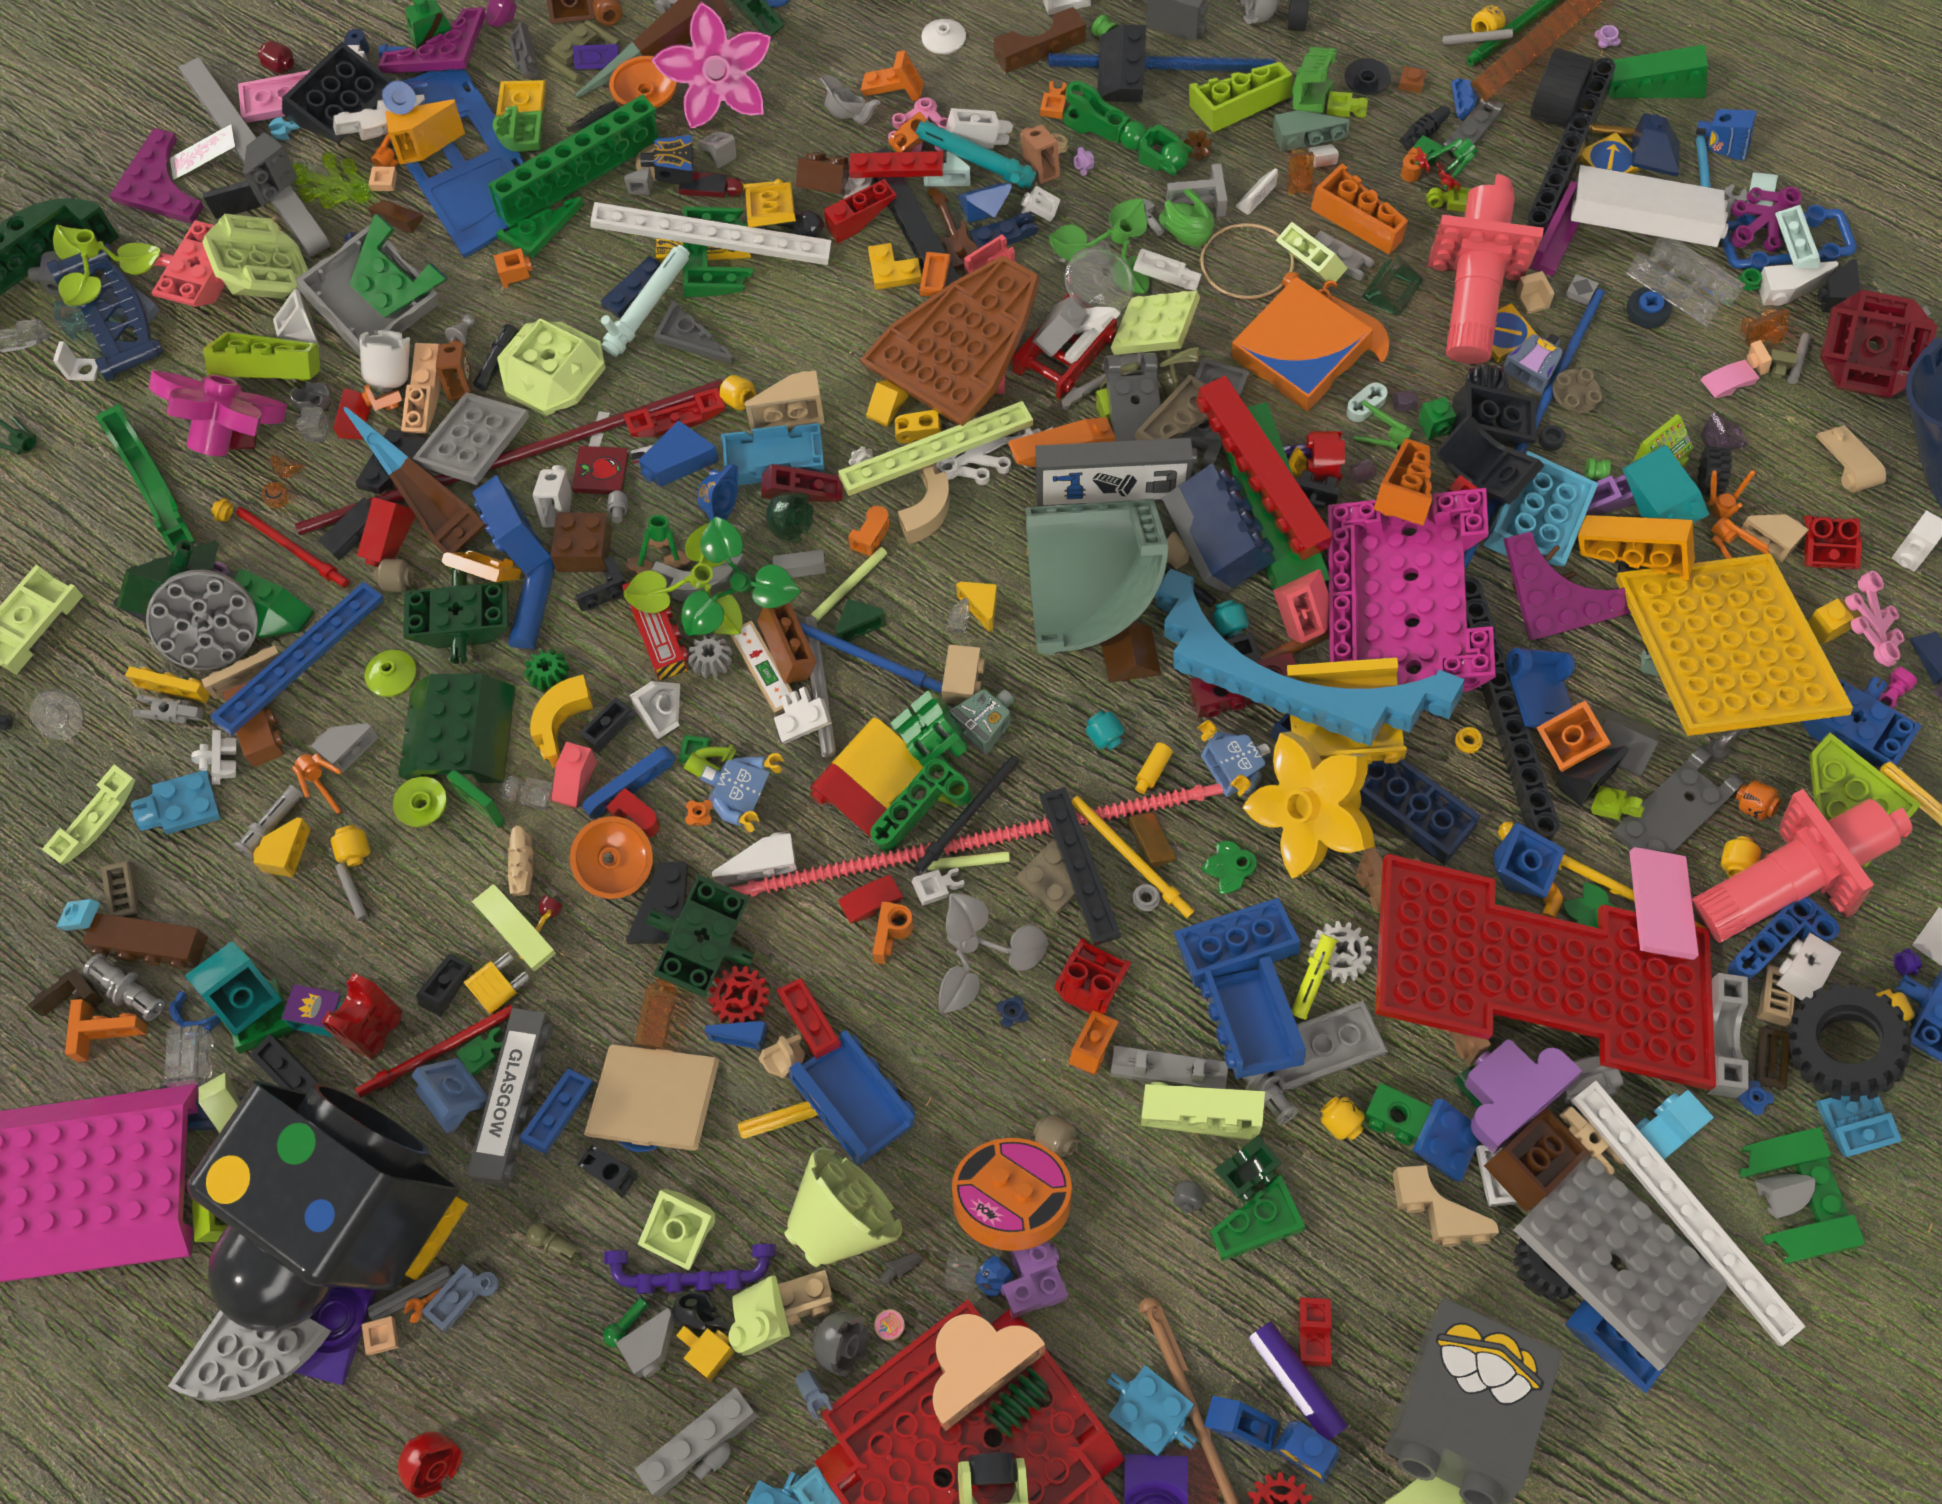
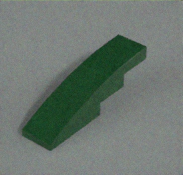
M730 0L761 33L773 36L785 27V24L765 0Z

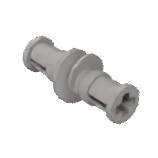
M98 953L85 964L84 974L93 976L100 981L101 985L108 989L106 993L107 998L112 999L113 1003L117 1006H122L126 1003L130 1007H134L143 1014V1019L146 1021L155 1019L165 1007L164 1000L156 999L148 993L147 989L135 983L138 979L136 972H130L125 975L118 967H114L107 962L103 954Z
M1271 1072L1242 1078L1248 1083L1245 1090L1265 1091L1264 1106L1276 1117L1275 1122L1277 1125L1286 1124L1298 1113V1107L1291 1105L1283 1095V1091L1279 1086L1275 1085L1280 1079L1278 1074L1270 1078L1268 1075Z

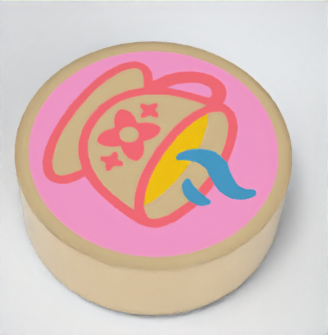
M888 1309L878 1314L875 1319L874 1328L880 1339L886 1342H894L903 1335L905 1322L899 1312Z

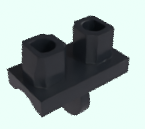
M1305 470L1301 472L1299 478L1295 477V480L1313 507L1324 509L1325 506L1337 503L1340 491L1337 478L1325 477L1323 484L1313 482L1315 478L1313 472Z

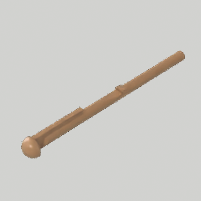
M1145 1298L1139 1305V1314L1146 1313L1178 1391L1196 1405L1189 1414V1417L1225 1503L1239 1504L1211 1438V1431L1204 1427L1199 1407L1184 1372L1189 1370L1161 1304L1155 1298Z

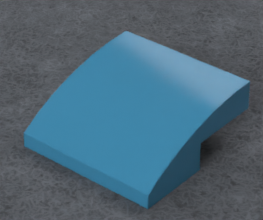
M1867 1095L1860 1096V1101L1850 1102L1849 1096H1841V1100L1830 1097L1816 1101L1823 1121L1844 1157L1902 1141L1891 1112L1885 1113L1879 1095L1877 1098L1870 1100L1867 1098Z

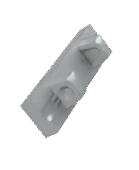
M1114 1045L1110 1076L1146 1082H1163L1173 1086L1226 1089L1228 1067L1225 1061Z

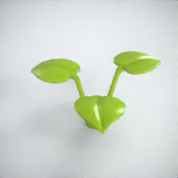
M56 225L53 245L57 256L63 260L81 253L85 270L84 275L81 273H70L64 276L59 283V294L64 303L70 306L84 305L98 297L102 288L101 281L97 277L89 276L88 258L96 257L100 249L114 261L120 262V268L123 272L132 275L143 274L150 270L159 258L161 250L149 244L128 243L119 247L117 251L118 256H115L104 246L103 242H97L91 230Z
M709 523L696 529L686 541V556L692 561L699 562L693 567L689 576H686L683 580L669 588H666L665 578L656 571H643L633 578L623 593L625 599L634 608L645 613L662 612L670 604V598L667 593L686 583H690L694 588H704L710 595L711 585L709 582L713 577L712 568L720 566L725 560L721 563H713L702 554L700 541ZM730 594L717 599L715 602L719 603L724 610V620L722 625L712 633L720 635L740 634L743 620L738 602Z

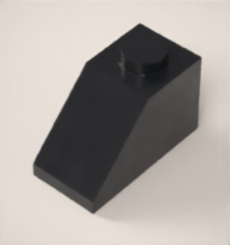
M1851 259L1829 276L1825 285L1820 287L1818 302H1821L1822 312L1830 313L1834 306L1860 291L1857 259Z

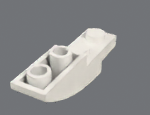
M424 94L416 95L415 106L424 105ZM382 99L377 103V110L364 109L361 112H342L334 115L333 128L335 134L342 135L359 132L361 140L385 135L388 133L385 112L390 110L386 108Z

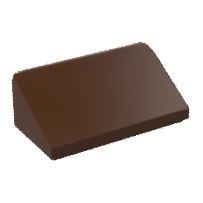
M386 200L380 201L368 208L372 219L375 214H379L391 226L411 234L424 217L423 214Z

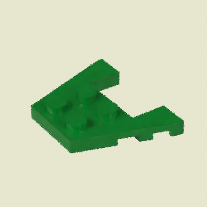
M375 214L349 285L384 318H389L410 305L418 297L426 295L434 287L445 283L448 278L433 264H428L414 281L381 250V247L396 229L381 215Z

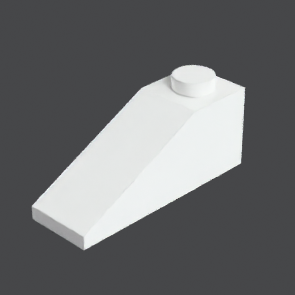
M1821 262V268H1795L1794 265L1764 267L1761 272L1762 280L1760 282L1761 287L1759 288L1763 306L1788 304L1825 284L1828 277L1836 271L1838 262Z
M777 832L771 834L770 837L760 839L712 871L714 881L725 886L748 882V880H761L765 877L772 878L773 875L779 877L781 873L784 876L788 875V872L796 874L797 866L791 834Z

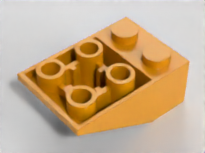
M455 99L414 106L409 113L403 115L395 114L391 111L385 112L388 133L400 165L422 161L465 134Z

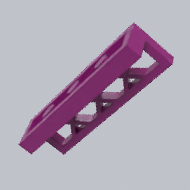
M1570 182L1537 248L1531 269L1539 272L1543 271L1547 275L1554 276L1580 222L1571 221L1572 199L1577 188L1576 182Z

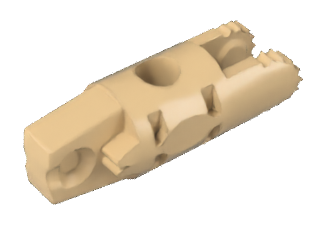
M516 825L512 828L510 848L508 849L509 890L513 896H524L530 893L533 876V842L531 834L526 832L520 825Z
M1572 1106L1567 1107L1559 1115L1569 1131L1589 1151L1588 1155L1591 1158L1598 1159L1609 1175L1614 1174L1615 1171L1612 1165L1602 1156L1601 1153L1604 1150L1616 1162L1624 1164L1584 1115L1581 1116Z

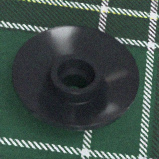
M1363 58L1349 64L1344 78L1347 86L1354 92L1362 95H1375L1383 92L1389 86L1391 73L1382 62L1371 58Z

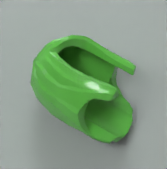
M1188 188L1183 192L1195 205L1183 202L1174 204L1167 200L1165 203L1166 210L1160 214L1159 222L1163 228L1187 246L1202 247L1212 237L1214 218L1207 205H1205L1197 193Z

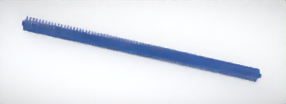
M1049 53L1048 65L1049 67H1056V65L1057 67L1059 65L1060 67L1062 65L1063 67H1070V65L1073 67L1074 65V68L1076 65L1077 68L1079 66L1080 68L1081 66L1082 68L1084 66L1087 68V65L1090 68L1091 65V68L1093 66L1098 68L1099 54H1097V57L1094 54L1093 57V54L1091 56L1090 54H1086V56L1085 54L1083 56L1080 54L1079 56L1077 53L1076 56L1075 53L1073 56V53L1072 55L1069 53L1068 56L1066 53L1065 56V53H1063L1062 56V53H1060L1059 56V53L1057 55L1052 53L1051 56V53ZM1145 55L1144 69L1146 67L1147 69L1149 67L1152 69L1153 67L1154 70L1156 67V70L1158 68L1163 70L1164 67V70H1166L1167 67V70H1169L1170 67L1171 70L1173 67V70L1175 68L1176 70L1177 68L1178 70L1180 68L1183 70L1184 67V70H1186L1187 67V70L1190 68V71L1191 69L1197 71V68L1198 71L1200 68L1201 71L1203 68L1204 71L1206 68L1207 71L1209 69L1214 71V68L1215 71H1217V68L1218 71H1220V68L1222 71L1224 68V71L1226 69L1231 71L1232 69L1233 72L1235 69L1236 72L1238 69L1239 72L1241 69L1242 72L1244 69V72L1245 70L1248 72L1249 69V72H1251L1253 68L1275 63V59L1273 58L1272 61V58L1270 60L1269 58H1259V60L1258 58L1256 60L1255 58L1253 60L1250 58L1249 60V58L1238 59L1236 57L1235 60L1233 57L1232 60V57L1230 59L1229 57H1222V59L1221 57L1219 59L1216 57L1215 60V57L1213 59L1212 57H1202V59L1199 57L1198 59L1197 56L1196 59L1195 56L1193 58L1192 56H1188V58L1182 56V59L1179 56L1178 59V56L1176 58L1175 56H1168V58L1167 56L1165 58L1164 56L1162 58L1159 56L1158 58V55L1156 57L1155 55L1154 57L1148 55L1147 58V55Z

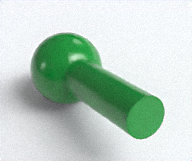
M640 1297L618 1323L609 1324L604 1329L603 1340L607 1346L612 1348L618 1347L616 1342L627 1335V1330L650 1305L645 1298Z

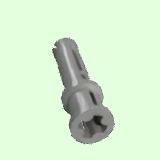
M289 785L257 823L250 824L249 831L239 842L235 841L233 846L243 855L253 860L254 851L260 845L262 837L271 833L304 795L297 788Z

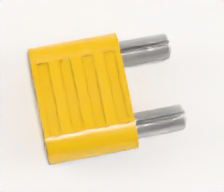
M509 952L494 963L488 962L464 981L465 985L490 1015L517 994L515 990L530 979L529 975L523 972L509 983L499 970L514 959Z

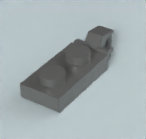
M520 22L508 37L516 69L520 70L522 77L534 81L539 75L538 68L534 64L536 62L528 25Z

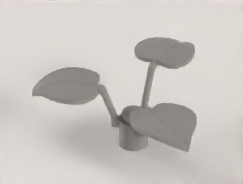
M950 894L949 909L946 917L947 940L952 946L957 948L956 955L960 957L964 969L960 966H953L945 974L939 992V1010L943 1013L962 1009L971 1004L979 992V977L975 973L969 972L971 967L964 955L965 953L974 952L978 944H982L1010 954V967L1019 971L1028 970L1037 965L1046 953L1048 938L1043 931L1033 925L1020 927L1011 938V948L981 939L977 936L976 931L984 928L988 922V909L986 905L979 899L967 894Z

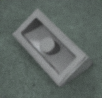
M823 549L773 556V565L784 568L791 578L826 573Z

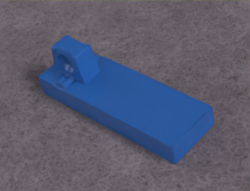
M568 1068L520 1136L521 1142L547 1154L554 1141L593 1087V1081Z

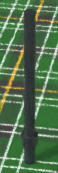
M1010 756L941 837L926 848V854L914 866V870L917 873L923 874L933 861H938L945 853L944 849L1019 764L1020 761L1016 756Z

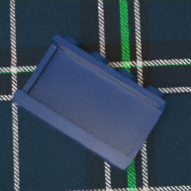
M1270 956L1259 958V969L1216 978H1213L1210 970L1204 971V982H1200L1201 993L1204 999L1208 998L1209 1000L1208 1012L1212 1022L1216 1021L1217 1023L1216 1034L1220 1045L1224 1044L1225 1046L1224 1056L1228 1069H1233L1236 1079L1304 1065L1306 1048Z
M844 1030L840 1033V1048L818 1059L813 1057L803 1065L798 1061L789 1067V1079L806 1101L810 1103L811 1107L856 1165L860 1166L914 1126L915 1110L907 1100L902 1101L898 1096V1090L892 1080L889 1078L885 1079L882 1076L876 1060L871 1056L867 1057L862 1051L863 1046L855 1035L850 1036Z

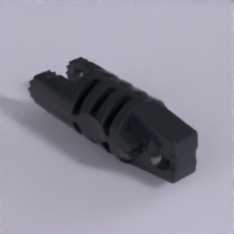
M1444 105L1432 113L1424 114L1409 127L1399 139L1406 151L1412 149L1423 135L1429 138L1440 129V124L1451 114L1448 106Z

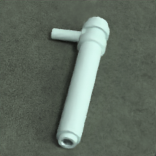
M681 245L673 247L619 321L613 322L608 315L601 318L602 324L608 331L602 339L601 347L607 353L617 357L625 351V345L631 343L635 337L636 330L688 262L690 253L686 248Z

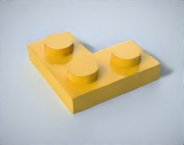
M891 243L868 246L875 290L921 283L922 276L918 258L894 261Z

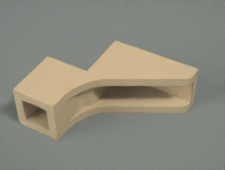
M1427 1165L1397 1167L1392 1174L1398 1210L1407 1209V1213H1420L1425 1211L1426 1207L1428 1208L1433 1243H1442L1443 1247H1454L1461 1245V1241L1472 1240L1474 1245L1490 1243L1491 1239L1499 1233L1498 1225L1494 1220L1443 1198L1430 1181Z

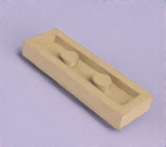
M275 645L264 648L255 655L239 660L221 671L213 672L208 677L202 679V683L214 699L223 696L222 692L251 681L281 653Z

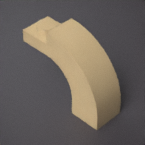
M935 463L918 469L927 489L925 497L918 504L898 511L899 525L908 545L925 539L934 533L945 520L949 510L948 478L945 471L942 473L938 472Z

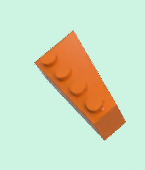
M1405 438L1381 483L1373 510L1380 511L1385 516H1395L1424 526L1432 501V494H1430L1432 485L1430 482L1431 469H1429V445Z

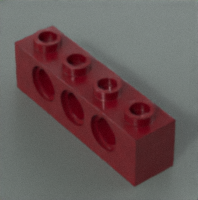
M1292 652L1256 661L1257 664L1286 677L1287 665H1296ZM1197 677L1190 679L1189 694L1198 718L1205 716L1212 718L1227 710L1238 711L1245 708L1246 705L1257 703L1250 698L1237 693H1231L1227 689L1215 684L1206 683ZM1223 692L1224 694H1226V696L1220 697L1217 696L1215 693Z

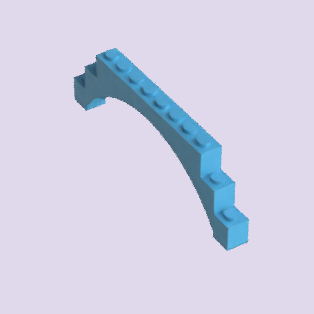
M1170 569L1156 592V607L1170 612L1165 619V637L1179 643L1173 651L1174 669L1179 670L1183 674H1189L1202 679L1206 683L1225 688L1231 693H1237L1250 698L1254 702L1273 707L1279 712L1288 713L1305 722L1321 726L1330 732L1351 738L1355 742L1371 746L1384 723L1410 733L1422 710L1449 719L1462 697L1465 679L1438 670L1436 675L1416 682L1373 689L1326 687L1280 675L1241 654L1212 627L1195 598L1193 592L1194 577Z

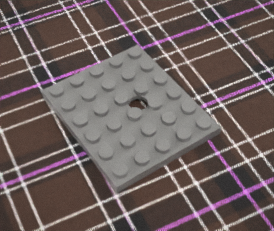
M1588 1154L1513 1229L1658 1371L1668 1364L1728 1286L1718 1271L1713 1269L1670 1226L1665 1224L1645 1203L1633 1194L1623 1182L1613 1174L1609 1175L1598 1159L1591 1158ZM1611 1254H1615L1623 1260L1627 1270L1623 1269L1619 1272L1614 1269L1610 1264L1612 1261Z

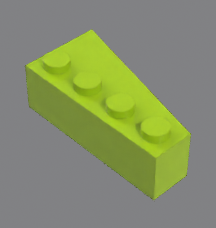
M225 332L203 348L207 375L283 378L308 381L321 371L318 343Z

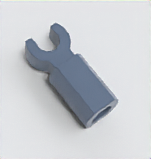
M807 1369L796 1376V1385L813 1419H819L817 1411L822 1406H827L829 1411L833 1410V1404L825 1394L812 1370Z

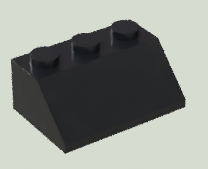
M1123 24L1100 35L1097 91L1104 101L1142 103L1147 25Z

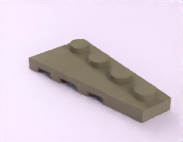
M1189 375L1136 431L1134 438L1137 440L1174 439L1208 420L1206 414L1201 413L1196 404L1199 388L1205 384Z

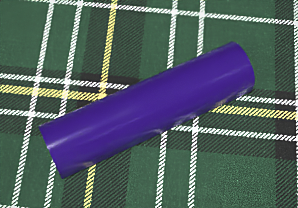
M1272 1321L1262 1326L1249 1337L1251 1343L1318 1434L1330 1441L1349 1426Z

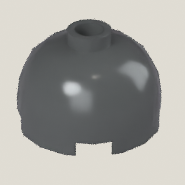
M840 1311L827 1316L815 1328L812 1335L814 1354L824 1369L843 1377H847L855 1371L852 1366L857 1356L863 1359L869 1341V1328L864 1327L863 1323L866 1320L865 1317Z

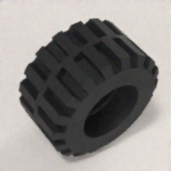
M1521 1237L1518 1241L1520 1242L1515 1246L1514 1250L1517 1253V1256L1514 1258V1265H1519L1518 1277L1524 1276L1527 1280L1524 1285L1528 1289L1532 1286L1536 1289L1534 1294L1538 1296L1546 1294V1299L1554 1300L1556 1297L1562 1300L1578 1293L1559 1274L1548 1269L1543 1263L1542 1258Z

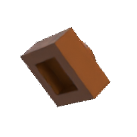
M1404 66L1398 89L1421 94L1427 70Z

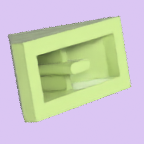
M226 1073L199 1087V1104L220 1133L240 1104V1100Z

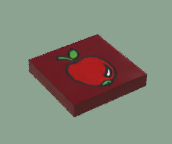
M579 446L572 483L573 493L610 494L615 490L623 492L629 458L628 448Z

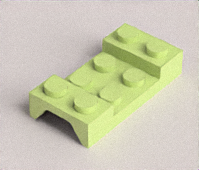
M35 565L0 606V666L17 675L33 656L29 649L61 612L68 615L83 597L81 592L74 585L70 584L68 586L60 582L40 566Z

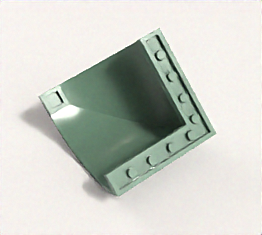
M1154 499L1025 508L1031 597L1038 653L1054 655L1058 652L1079 650L1099 644L1126 629L1144 612L1162 582L1168 558V542Z

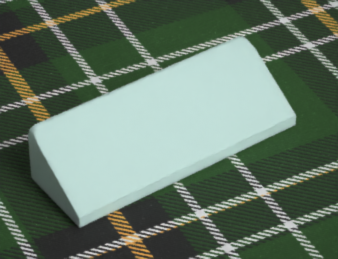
M1801 205L1775 213L1794 267L1821 268L1820 257Z

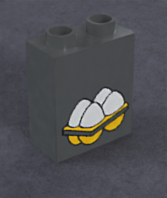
M1443 1297L1426 1325L1383 1451L1398 1458V1466L1401 1470L1414 1478L1429 1481L1438 1477L1460 1488L1459 1495L1468 1504H1510L1525 1484L1563 1352Z

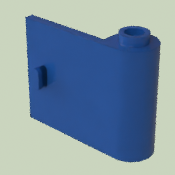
M1513 648L1507 655L1506 666L1525 727L1536 728L1572 708L1564 682L1571 676L1575 668L1574 658L1570 653Z

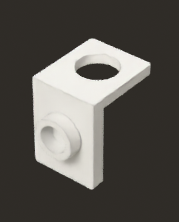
M59 341L53 361L66 379L95 381L99 370L95 359L76 358L64 341ZM83 366H92V370L88 374L83 375L79 373Z

